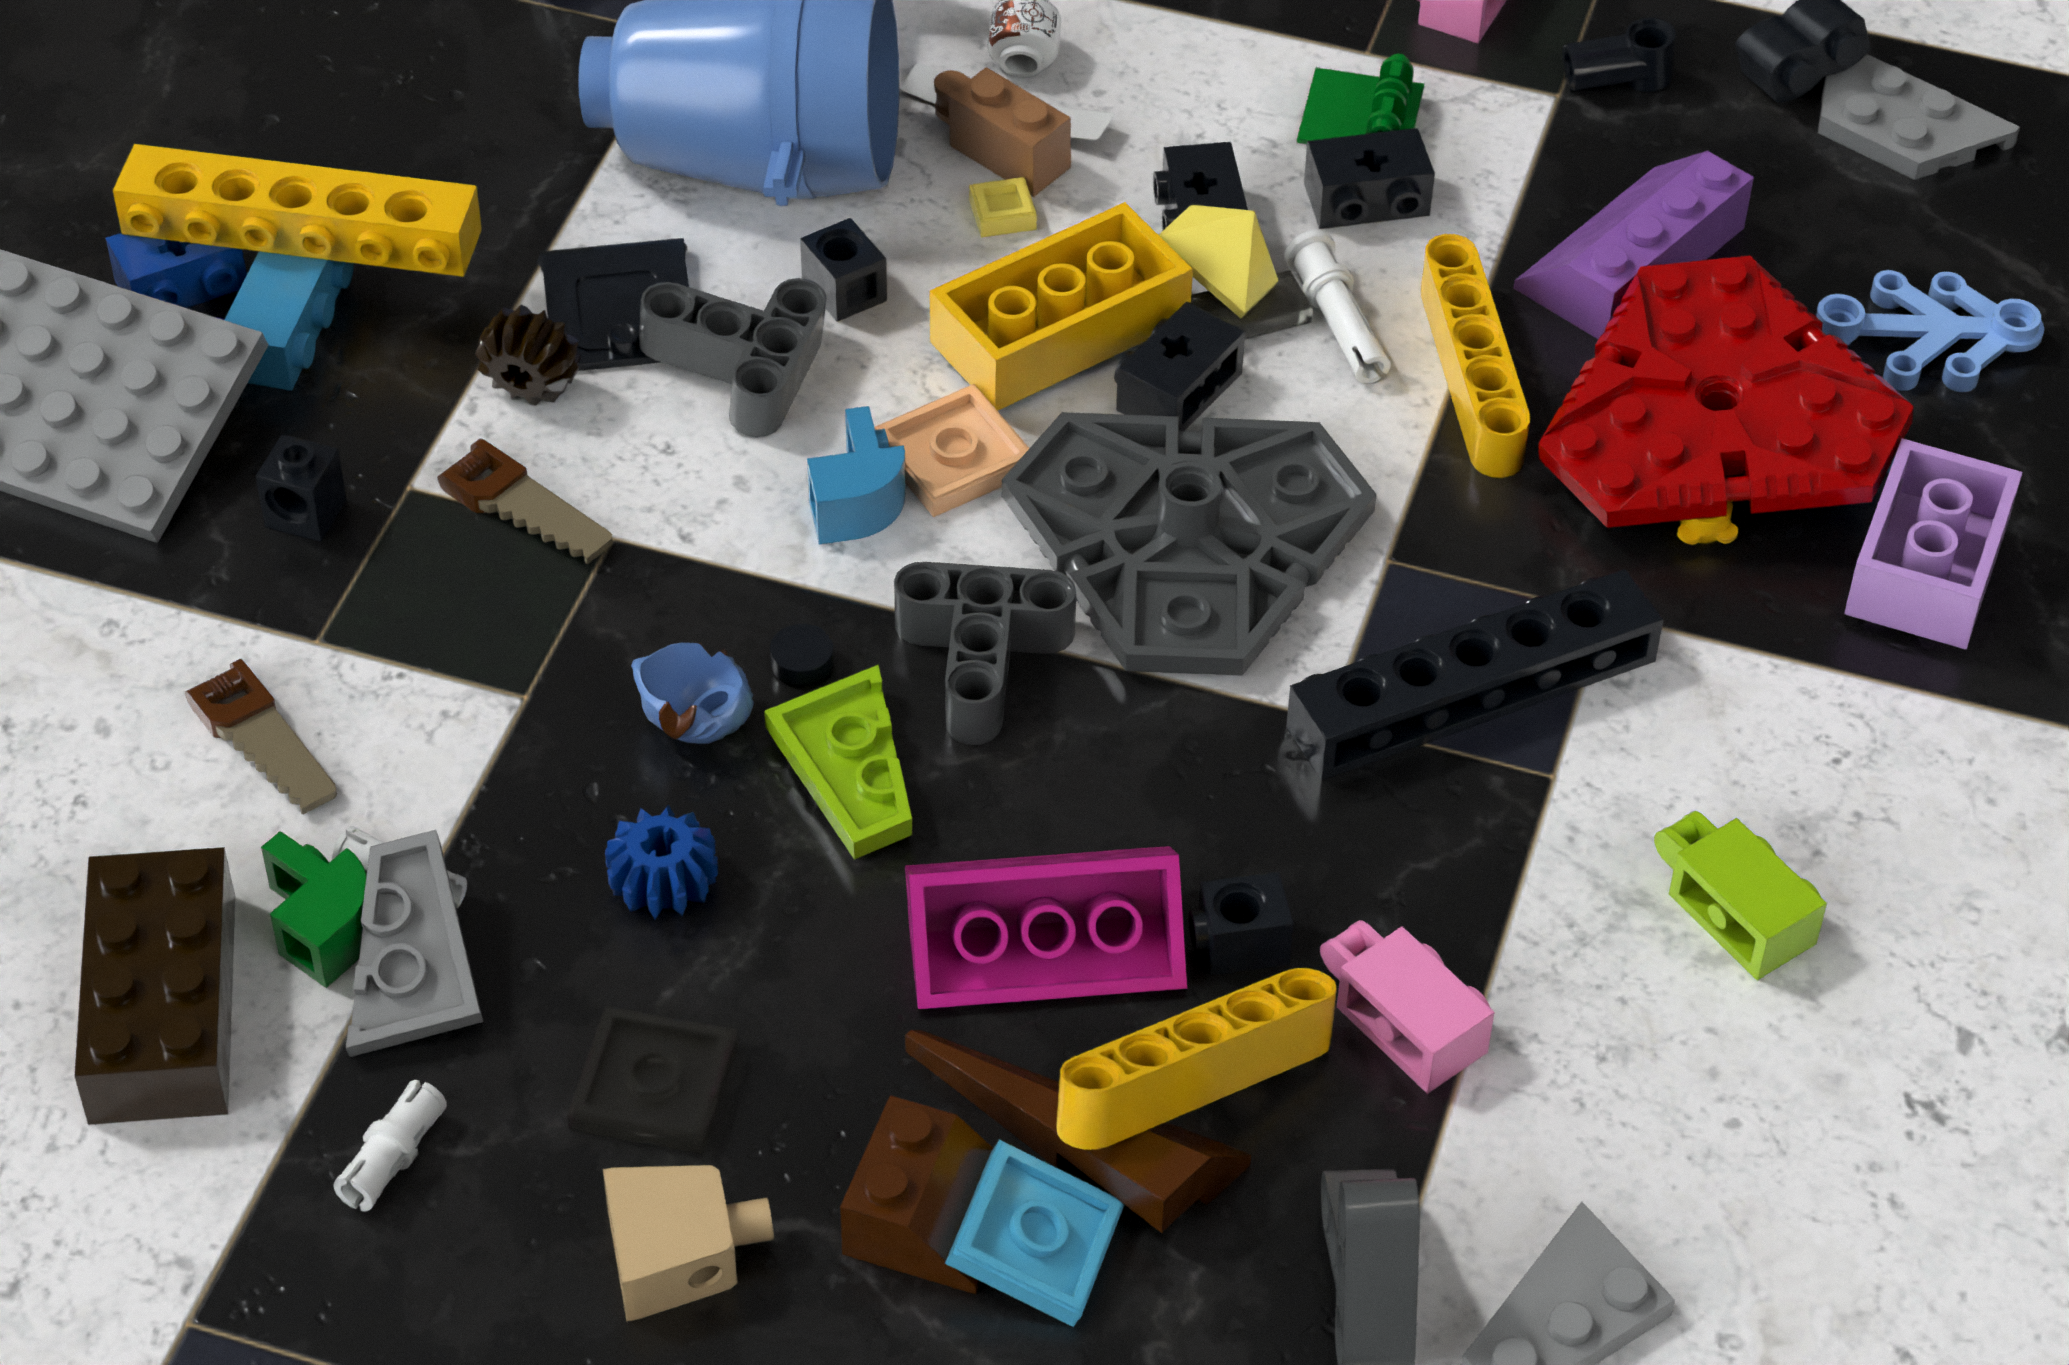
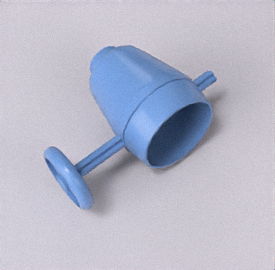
M644 0L631 3L623 9L614 27L613 36H588L584 40L579 62V99L584 123L588 128H613L617 144L627 159L634 164L760 192L765 197H775L776 205L779 206L788 205L789 199H814L818 196H833L881 189L889 182L897 142L900 98L899 48L893 0Z

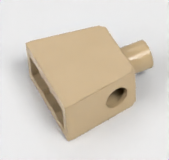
M712 1165L615 1167L603 1169L607 1209L627 1321L638 1320L730 1290L737 1284L734 1247L774 1240L768 1198L726 1204L720 1170Z

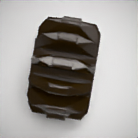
M520 305L515 311L502 308L498 315L492 318L489 326L485 327L478 340L479 346L475 352V355L480 360L478 371L485 376L493 378L492 388H503L510 393L512 400L520 396L535 406L541 400L554 403L559 395L564 393L568 384L572 383L579 370L578 364L581 359L580 354L577 352L579 340L573 335L564 333V322H553L548 319L545 310L539 314H534L524 305Z

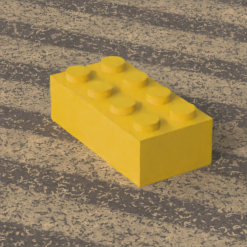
M1124 202L930 290V343L970 385L975 384L998 411L1145 342L1161 319H1169L1186 301L1191 303L1193 269Z

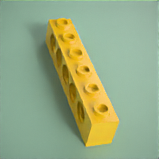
M140 144L133 145L113 189L119 224L123 235L461 277L465 276L482 230L477 186Z

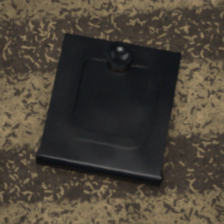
M684 238L539 251L540 256L537 259V263L541 267V272H543L548 319L553 322H564V333L573 335L579 340L577 352L580 354L581 359L578 364V371L663 363L646 356L640 349L641 298L643 292L656 283L671 282L689 287L685 262L687 245L684 243Z

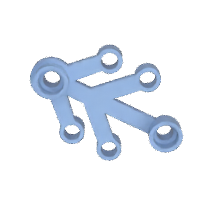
M1884 270L1875 275L1870 293L1871 300L1876 305L1886 309L1902 306L1914 315L1865 313L1863 305L1857 299L1844 294H1832L1824 297L1819 302L1816 317L1823 322L1822 332L1826 335L1838 336L1847 345L1851 344L1858 336L1921 337L1906 350L1890 354L1886 360L1883 378L1894 389L1900 391L1911 390L1916 387L1921 369L1958 340L1981 339L1967 352L1950 355L1946 359L1942 374V381L1946 387L1956 392H1969L1977 386L1981 369L2005 351L2013 353L2030 351L2041 343L2044 334L2041 313L2033 304L2021 299H2007L1996 304L1966 285L1964 278L1953 272H1940L1934 275L1928 295L1910 285L1907 278L1897 271ZM1961 307L1973 316H1959L1951 310Z

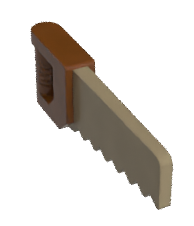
M478 439L470 446L471 451L465 457L437 477L438 483L444 492L473 512H498L501 520L512 519L515 527L526 526L530 535L541 534L544 542L555 541L557 549L569 548L572 557L583 556L586 564H589L613 544L610 531L527 475V468L484 439ZM487 469L493 471L483 480H474Z
M242 659L230 663V669L215 676V678H211L185 691L188 704L212 736L225 741L232 740L234 749L236 751H243L246 761H255L256 770L258 772H266L268 782L277 783L279 793H289L290 803L300 804L301 814L304 815L337 796L335 783L279 714L272 695ZM242 691L246 693V695L228 704H218L220 701H224Z

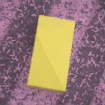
M1190 205L1159 234L1193 269L1192 277L1240 319L1266 296L1278 282L1259 222L1253 210Z

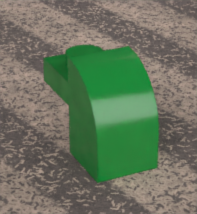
M279 831L261 847L269 888L285 899L284 902L270 913L278 954L327 988L359 960L363 931L361 918L366 885L365 869L358 857L348 848L328 862L325 856L314 846L309 844L302 846Z

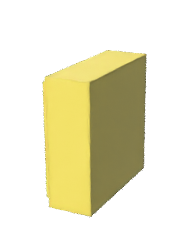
M1025 177L969 185V202L981 238L1037 230V214Z

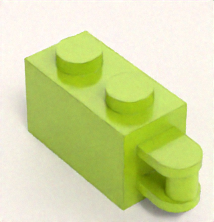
M1692 811L1681 820L1655 834L1654 843L1659 855L1673 869L1669 895L1757 981L1817 944L1827 902L1821 898L1818 890L1811 882L1800 878L1776 855L1772 846L1764 838L1756 836L1738 818L1717 828L1703 814Z

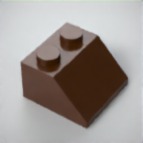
M890 1095L840 1206L842 1255L976 1294L981 1281L945 1264L993 1147L958 1115Z

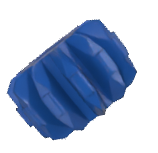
M667 805L661 815L651 816L641 808L637 817V823L619 821L615 838L607 841V848L605 850L606 867L609 868L607 870L608 884L613 890V895L623 896L624 903L627 904L630 912L647 905L654 919L657 918L663 908L672 907L683 917L687 901L705 903L706 894L709 892L708 885L716 883V876L718 875L715 839L711 835L710 828L700 827L694 812L675 818V814L669 805Z

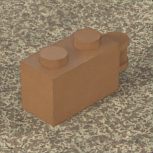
M987 67L972 78L955 70L941 72L935 77V114L940 120L949 124L951 147L1005 180L1025 177L1030 195L1033 197L1071 168V117Z

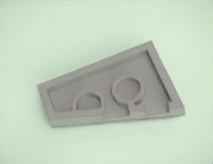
M432 830L370 846L361 918L363 926L359 964L355 967L353 991L355 993L352 1022L351 1025H348L346 1050L350 1057L483 1022L437 831Z
M1581 1202L1463 1354L1461 1365H1596L1670 1317L1675 1299L1594 1213Z

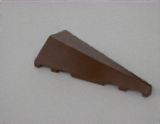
M910 1030L905 1035V1051L1054 1167L1057 1168L1064 1160H1068L1161 1233L1198 1199L1208 1205L1251 1165L1250 1154L1167 1122L1105 1148L1084 1150L1072 1147L1063 1142L1057 1135L1058 1081L923 1030Z

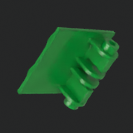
M1393 54L1385 59L1381 65L1379 77L1315 67L1296 143L1307 145V141L1413 129L1416 125L1425 84L1413 82V65L1408 57L1403 54Z

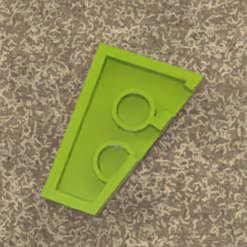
M879 665L764 711L765 728L854 860L912 835V816L900 761L897 758L894 746L892 724L882 691Z

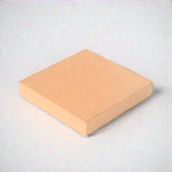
M975 384L874 427L875 430L885 429L889 447L904 445L905 484L933 517L1001 488L1004 476L1029 450L1025 442Z

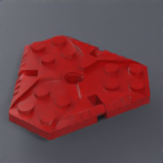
M1751 256L1640 266L1621 299V304L1614 311L1612 320H1609L1606 325L1604 334L1599 337L1595 344V358L1584 363L1579 377L1575 379L1571 386V391L1565 396L1563 405L1559 407L1539 442V460L1607 528L1727 516V502L1749 500L1751 514L1872 502L1896 455L1901 439L1905 438L1912 424L1914 406L1884 378L1876 375L1875 370L1867 363L1862 362L1861 357L1854 351L1849 350L1848 345L1838 336L1826 335L1822 332L1823 322L1814 314L1807 312L1808 308L1800 301L1794 300V296L1787 289L1781 288V284ZM1744 474V476L1725 478V476Z

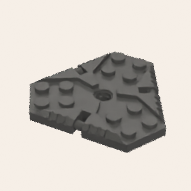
M1062 412L1002 479V498L1024 529L1029 531V536L1034 543L1039 545V550L1044 557L1049 559V564L1054 571L1067 575L1074 582L1076 601L1080 603L1083 612L1090 617V621L1095 629L1101 632V637L1125 671L1243 676L1268 645L1269 639L1274 637L1280 630L1281 624L1288 620L1291 612L1304 600L1305 587L1315 585L1324 575V571L1333 564L1335 557L1339 556L1345 549L1346 543L1353 539L1375 511L1377 494L1320 422L1203 418L1202 431L1178 430L1179 417Z

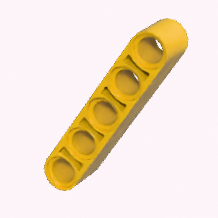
M1438 235L1429 240L1425 247L1421 299L1469 458L1474 468L1483 475L1492 478L1513 476L1521 470L1524 464L1530 413L1476 246L1468 238L1461 235Z
M1294 968L1286 970L1070 1058L1063 1063L1060 1069L1057 1135L1063 1142L1072 1147L1084 1150L1105 1148L1322 1056L1328 1052L1331 1046L1337 990L1335 981L1329 975L1314 969Z

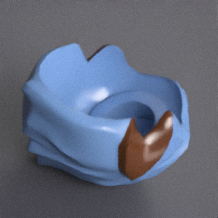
M681 642L670 644L649 656L634 659L631 665L634 680L641 695L642 708L647 719L674 740L677 739L687 743L709 744L738 730L750 716L754 704L752 700L753 693L743 669L735 663L733 657L728 656L727 650H721L712 656L701 643Z

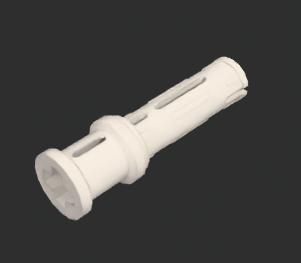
M1319 229L1301 233L1288 244L1284 257L1288 267L1293 272H1297L1304 283L1302 287L1303 296L1311 306L1321 309L1353 369L1356 380L1363 384L1380 380L1382 377L1373 362H1377L1381 371L1385 374L1389 372L1391 362L1383 352L1352 294L1353 275L1345 265L1339 264L1334 254L1336 249L1335 242L1328 232Z

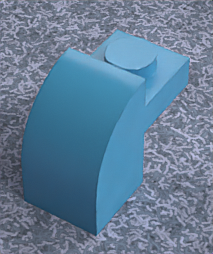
M869 406L845 409L847 453L807 458L809 504L819 545L861 539L874 535L890 526L903 509L905 503L904 445L889 447L885 429L875 430Z

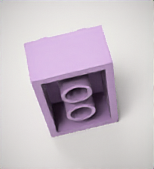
M1902 438L1855 566L1844 614L1966 650L2009 523L2023 472Z

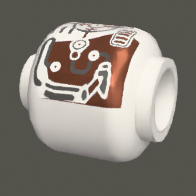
M1000 0L993 7L990 18L987 48L991 59L1006 73L1017 77H1031L1047 69L1056 61L1059 50L1062 20L1058 9L1048 0Z

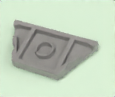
M1868 54L1847 70L1825 76L1818 133L1913 180L1935 174L1939 169L1946 166L1956 167L1974 161L1978 149L1997 144L2004 151L2016 144L2019 126Z

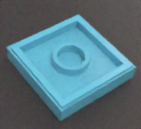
M999 1140L991 1151L945 1264L1073 1327L1082 1316L1125 1204L1116 1197Z

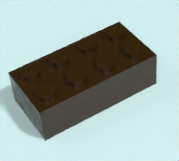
M225 847L88 857L74 1074L88 1125L228 1114L236 897Z

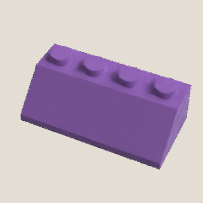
M1709 151L1654 167L1519 276L1514 282V289L1596 339H1599L1604 334L1609 320H1612L1617 306L1621 304V299L1640 266L1707 260L1744 229L1754 177Z

